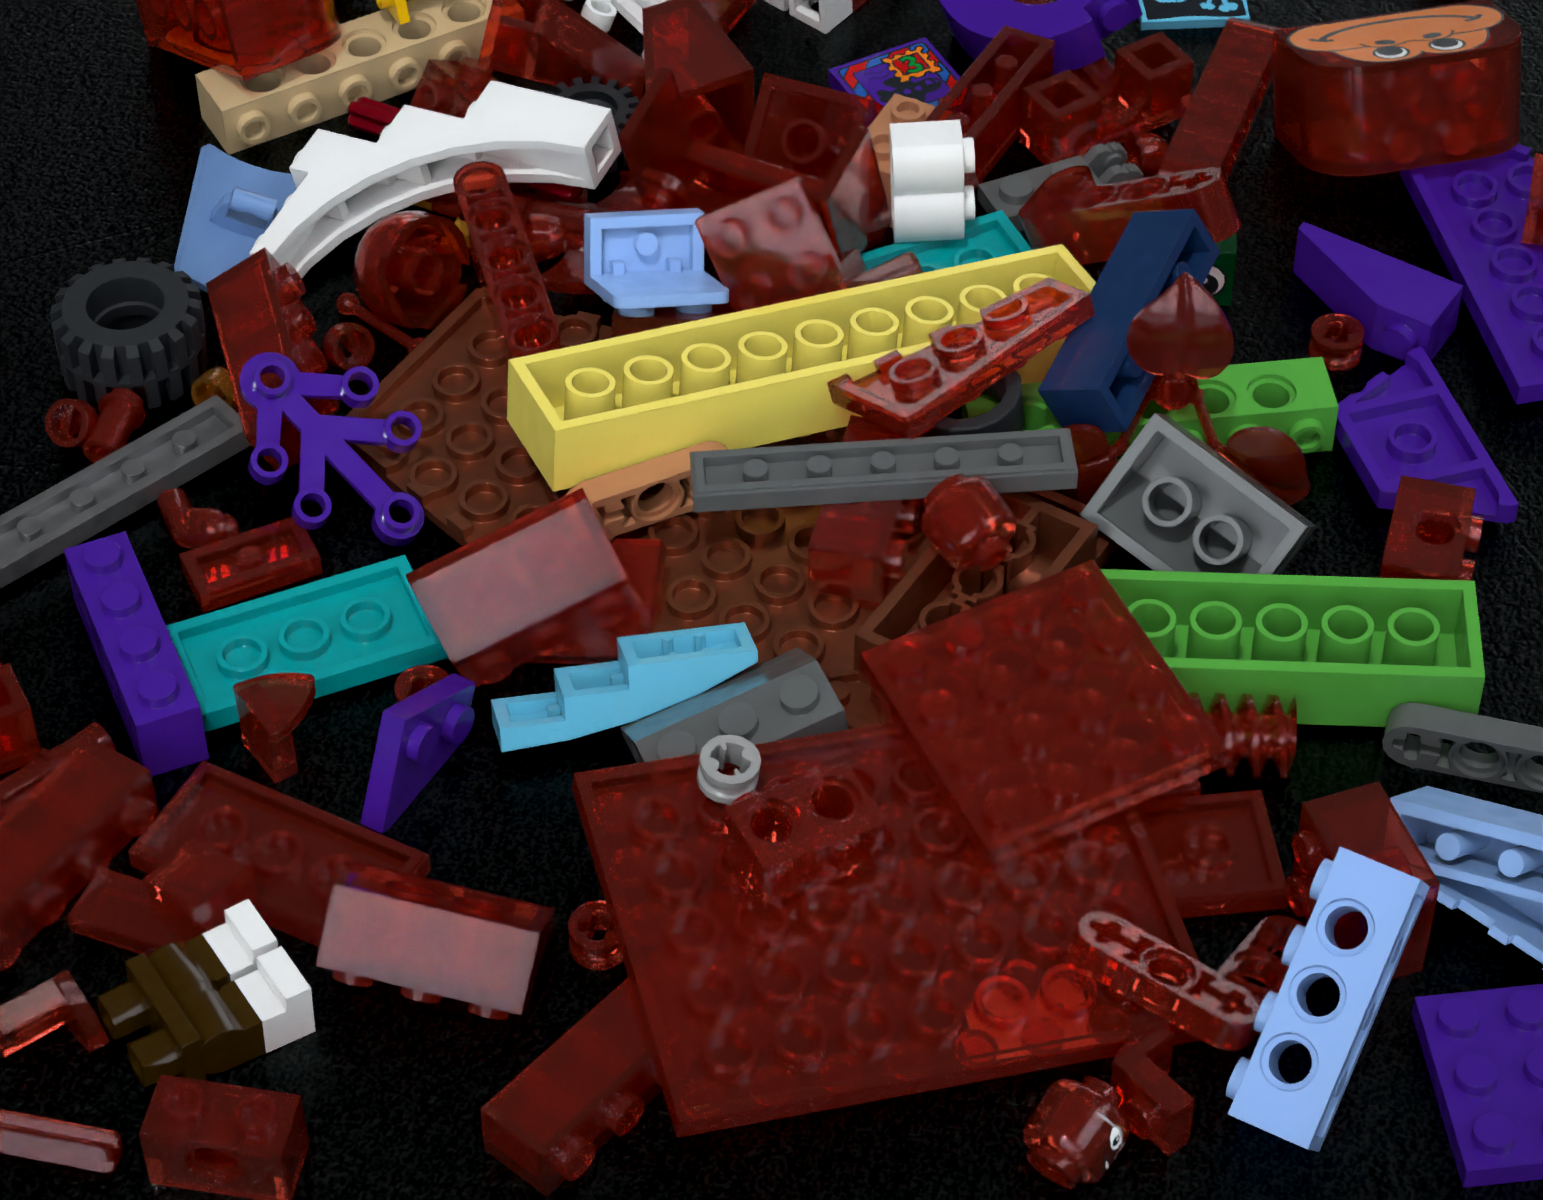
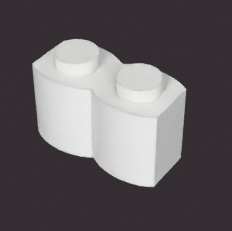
M960 119L889 124L890 196L894 243L964 239L965 221L975 220L973 185H964V173H975L973 137H962Z

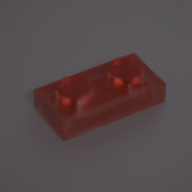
M292 517L179 554L182 572L203 613L322 573L320 555L306 529L298 526Z

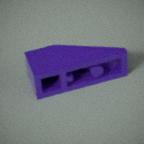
M1303 222L1298 228L1293 273L1371 349L1405 362L1406 353L1413 348L1422 346L1432 361L1456 329L1463 285L1309 223Z

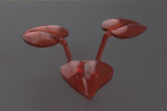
M1184 272L1164 293L1142 308L1129 326L1127 348L1130 356L1140 368L1156 376L1127 431L1121 432L1118 440L1109 446L1105 433L1099 427L1091 424H1075L1062 427L1070 428L1078 469L1077 489L1053 490L1087 505L1119 462L1115 457L1125 452L1151 400H1155L1161 407L1168 410H1179L1186 407L1189 403L1192 404L1208 446L1289 506L1300 501L1311 490V483L1307 475L1305 457L1300 447L1292 438L1278 429L1267 426L1248 427L1235 432L1228 439L1226 446L1219 441L1204 402L1205 393L1199 388V379L1213 378L1228 366L1234 351L1233 333L1224 312L1213 296L1193 276Z

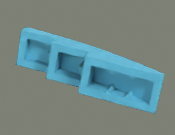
M745 622L617 637L618 661L554 668L555 692L491 699L492 723L501 752L568 741L639 720L697 696L758 662V650Z

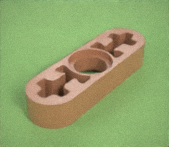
M707 441L583 481L570 489L565 495L561 505L562 514L579 540L592 543L693 511L690 452L727 450V447L717 441ZM658 483H665L663 489L655 496L646 500H638L647 488Z

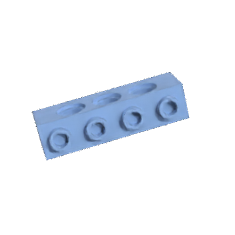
M1339 847L1334 861L1328 858L1322 861L1310 888L1309 897L1317 900L1307 926L1304 927L1297 924L1284 948L1281 963L1288 966L1289 969L1279 993L1270 990L1257 1012L1254 1030L1260 1032L1261 1035L1251 1059L1241 1057L1229 1079L1226 1097L1233 1099L1228 1115L1307 1150L1320 1151L1430 886L1416 877L1343 847ZM1361 912L1368 922V933L1365 940L1356 948L1340 949L1334 939L1336 922L1346 913ZM1326 977L1333 978L1340 990L1339 1003L1330 1014L1316 1017L1307 1007V991L1316 980ZM1293 1044H1303L1311 1054V1070L1302 1081L1289 1084L1282 1078L1279 1072L1278 1062L1280 1055L1287 1047Z

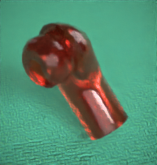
M180 488L164 491L157 500L158 508L172 538L181 547L187 549H212L216 546L227 548L238 537L239 526L237 520L232 515L223 514L220 510L214 508H193L187 494Z

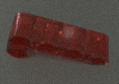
M1073 166L1047 178L1018 213L1033 250L1063 244L1080 265L1108 261L1134 212L1195 209L1215 243L1232 236L1241 226L1220 168L1206 167L1097 186L1089 166Z

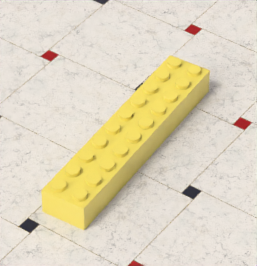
M1059 244L508 359L507 421L553 492L568 488L572 489L583 481L707 441L720 442L727 449L755 448L760 445L796 437H807L814 433L850 425H861L868 421L907 413L905 386L913 370L928 358L948 350L974 348L994 352L1011 362L1021 377V384L1043 382L1096 282L1065 246ZM962 394L942 399L935 406L962 401Z

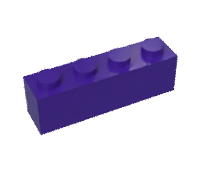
M126 531L64 549L75 604L145 777L149 778L209 759L200 705Z

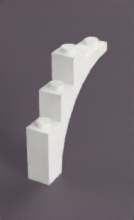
M491 80L479 98L471 103L464 119L404 104L391 124L383 129L377 143L317 129L305 147L296 154L293 163L289 167L296 186L295 192L288 196L281 211L267 230L257 238L253 249L250 251V256L264 293L285 298L308 270L341 242L380 218L422 200L466 188L510 182L558 183L596 189L621 152L612 111L610 108Z

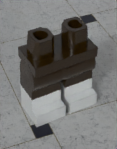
M249 898L224 910L225 923L184 943L173 942L164 945L154 951L148 958L145 953L126 960L125 966L128 981L97 997L100 1018L112 1039L117 1040L145 1026L149 1030V1034L126 1044L128 1059L132 1069L144 1088L178 1075L187 1090H191L207 1082L206 1074H217L227 1071L316 1032L311 987L283 947H278L276 937Z

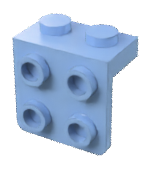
M685 208L584 213V284L597 293L603 301L619 309L620 315L648 317L655 314L656 307L676 306L677 311L682 313L703 314L712 311V304L729 302V289L704 271L705 213L700 209Z

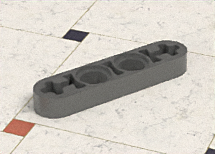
M1422 703L1400 704L1390 711L1382 743L1386 754L1397 763L1409 767L1543 793V765L1531 760L1533 756H1543V727ZM1443 739L1451 740V743H1444ZM1470 742L1484 743L1492 746L1496 752L1490 754L1477 753L1466 748L1465 744Z

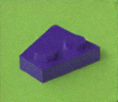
M453 673L383 710L360 824L381 834L387 832L465 740L475 718V712L471 708L476 682Z

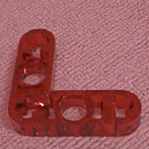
M1091 912L1081 917L1068 952L1072 963L1084 974L1207 1044L1219 1049L1233 1051L1245 1048L1259 1033L1254 1030V1022L1260 1005L1270 990L1279 993L1289 969L1288 966L1281 963L1282 955L1279 959L1272 953H1275L1278 949L1284 951L1286 943L1297 924L1306 926L1290 917L1280 915L1267 916L1254 927L1219 970L1216 971L1121 917L1106 912ZM1150 974L1163 976L1172 980L1178 986L1162 983ZM1242 976L1259 980L1268 987H1261L1250 983Z

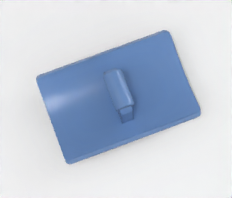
M212 144L203 146L200 150L174 263V271H184L191 277L192 284H197L199 289L223 299L259 307L280 308L284 306L286 297L280 298L264 293L251 259L250 251L253 249L257 238L267 230L281 211L288 196L295 192L296 186L292 175L245 163L224 153Z

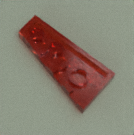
M1048 277L981 309L982 321L976 324H960L956 326L949 324L930 333L931 345L902 358V354L894 350L873 360L876 371L854 382L847 373L827 382L832 402L910 439H914L918 435L930 431L937 422L963 404L978 398L982 391L1010 372L1022 368L1030 358L1055 341L1067 337L1074 328L1095 315L1091 295L1088 292Z

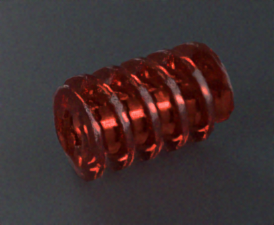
M1162 691L1158 732L1159 759L1161 756H1168L1174 775H1181L1189 756L1195 758L1200 776H1207L1214 758L1220 757L1227 777H1234L1241 758L1248 759L1253 777H1261L1268 759H1274L1280 778L1288 777L1296 753L1297 704L1295 696L1291 700L1286 714L1284 713L1279 696L1275 694L1267 695L1260 713L1257 711L1252 695L1243 693L1240 695L1233 712L1230 710L1224 693H1215L1207 711H1204L1197 692H1188L1181 710H1178L1172 692Z

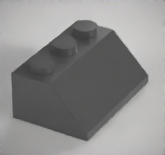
M1159 413L1152 415L1080 513V516L1098 525L1100 531L1153 571L1281 575L1317 527L1171 417Z
M798 647L732 676L697 696L620 727L621 733L673 834L740 804L715 802L706 797L698 786L697 772L701 750L712 738L729 734L741 736L752 742L758 749L761 757V766L756 791L749 799L853 752L845 710L818 661ZM725 763L724 769H719L718 772L733 776L734 769L739 770V767L734 764Z

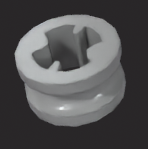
M729 734L719 735L710 739L702 747L699 759L697 782L700 790L706 797L723 804H736L749 799L756 791L761 766V757L758 749L752 742L741 736ZM725 763L734 764L739 767V770L734 769L733 776L718 772L719 769H724Z

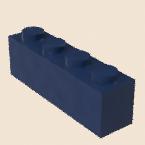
M1195 209L1133 213L1038 389L1039 394L1062 428H1070L1071 433L1127 431L1220 253Z

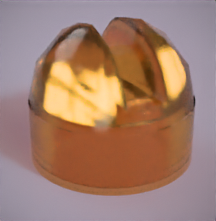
M220 366L207 370L191 386V396L194 404L197 406L217 394L235 411L243 400L239 389L240 375L233 370L228 371Z

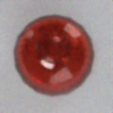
M423 211L397 212L380 219L367 230L359 242L355 255L354 282L360 298L377 317L389 323L409 329L422 328L428 330L436 328L459 306L465 295L467 285L459 283L462 274V264L470 266V252L464 234L452 220Z

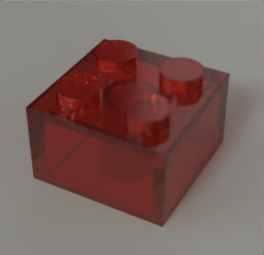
M1379 781L1303 802L1299 830L1292 838L1294 852L1292 876L1286 879L1287 898L1293 912L1298 917L1304 916L1307 922L1309 921L1317 900L1309 897L1315 874L1325 858L1334 861L1339 847L1416 877L1430 886L1392 979L1422 971L1440 883ZM1361 912L1344 914L1338 919L1334 927L1335 942L1340 949L1345 950L1358 947L1365 940L1368 933V922Z

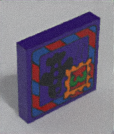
M926 37L829 69V86L866 130L895 93L946 109V120H962L979 114V98Z

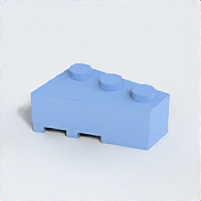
M1430 786L1391 797L1381 864L1422 880L1430 886L1428 895L1451 910L1455 908L1461 909L1488 927L1489 931L1487 934L1504 945L1512 943L1543 964V815Z

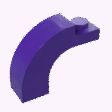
M939 0L952 35L969 56L978 63L997 72L1023 77L1056 75L1094 63L1106 56L1100 40L1143 15L1138 0H1058L1046 4H1024L1014 0Z

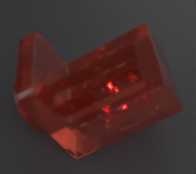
M1162 1025L1143 1039L1135 1037L1129 1040L1117 1052L1111 1065L1112 1077L1109 1103L1122 1114L1125 1123L1135 1135L1142 1139H1150L1169 1157L1189 1142L1195 1099L1168 1076L1171 1069L1175 1035Z

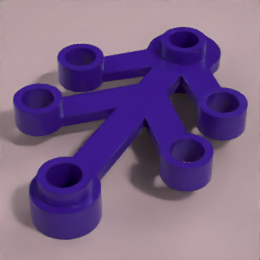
M264 352L250 358L241 370L239 389L246 403L257 410L256 445L248 464L249 473L252 478L260 484L272 485L279 482L285 475L289 461L286 451L280 446L283 415L300 432L299 487L291 509L292 518L298 526L307 530H315L322 527L328 520L332 503L330 497L324 492L326 459L373 508L371 525L374 534L381 542L389 546L401 547L414 541L424 523V510L420 502L408 493L393 492L347 443L387 446V448L394 452L405 453L412 450L420 438L422 426L419 419L408 411H396L387 420L319 415L304 399L343 400L346 405L356 409L369 406L374 401L378 392L379 380L376 374L367 367L356 366L350 368L344 375L300 372L291 359L279 353ZM265 373L276 374L280 377L282 385L274 389L268 388L263 385L260 377ZM353 380H361L368 385L370 392L366 395H357L350 390L348 383ZM396 424L406 425L411 430L412 437L407 440L398 439L393 435L391 427ZM261 456H272L278 461L280 468L273 472L264 471L259 467L257 460ZM307 500L315 501L321 506L323 513L317 517L307 516L301 510L300 504ZM397 506L403 507L409 512L411 520L406 523H398L391 518L389 509Z

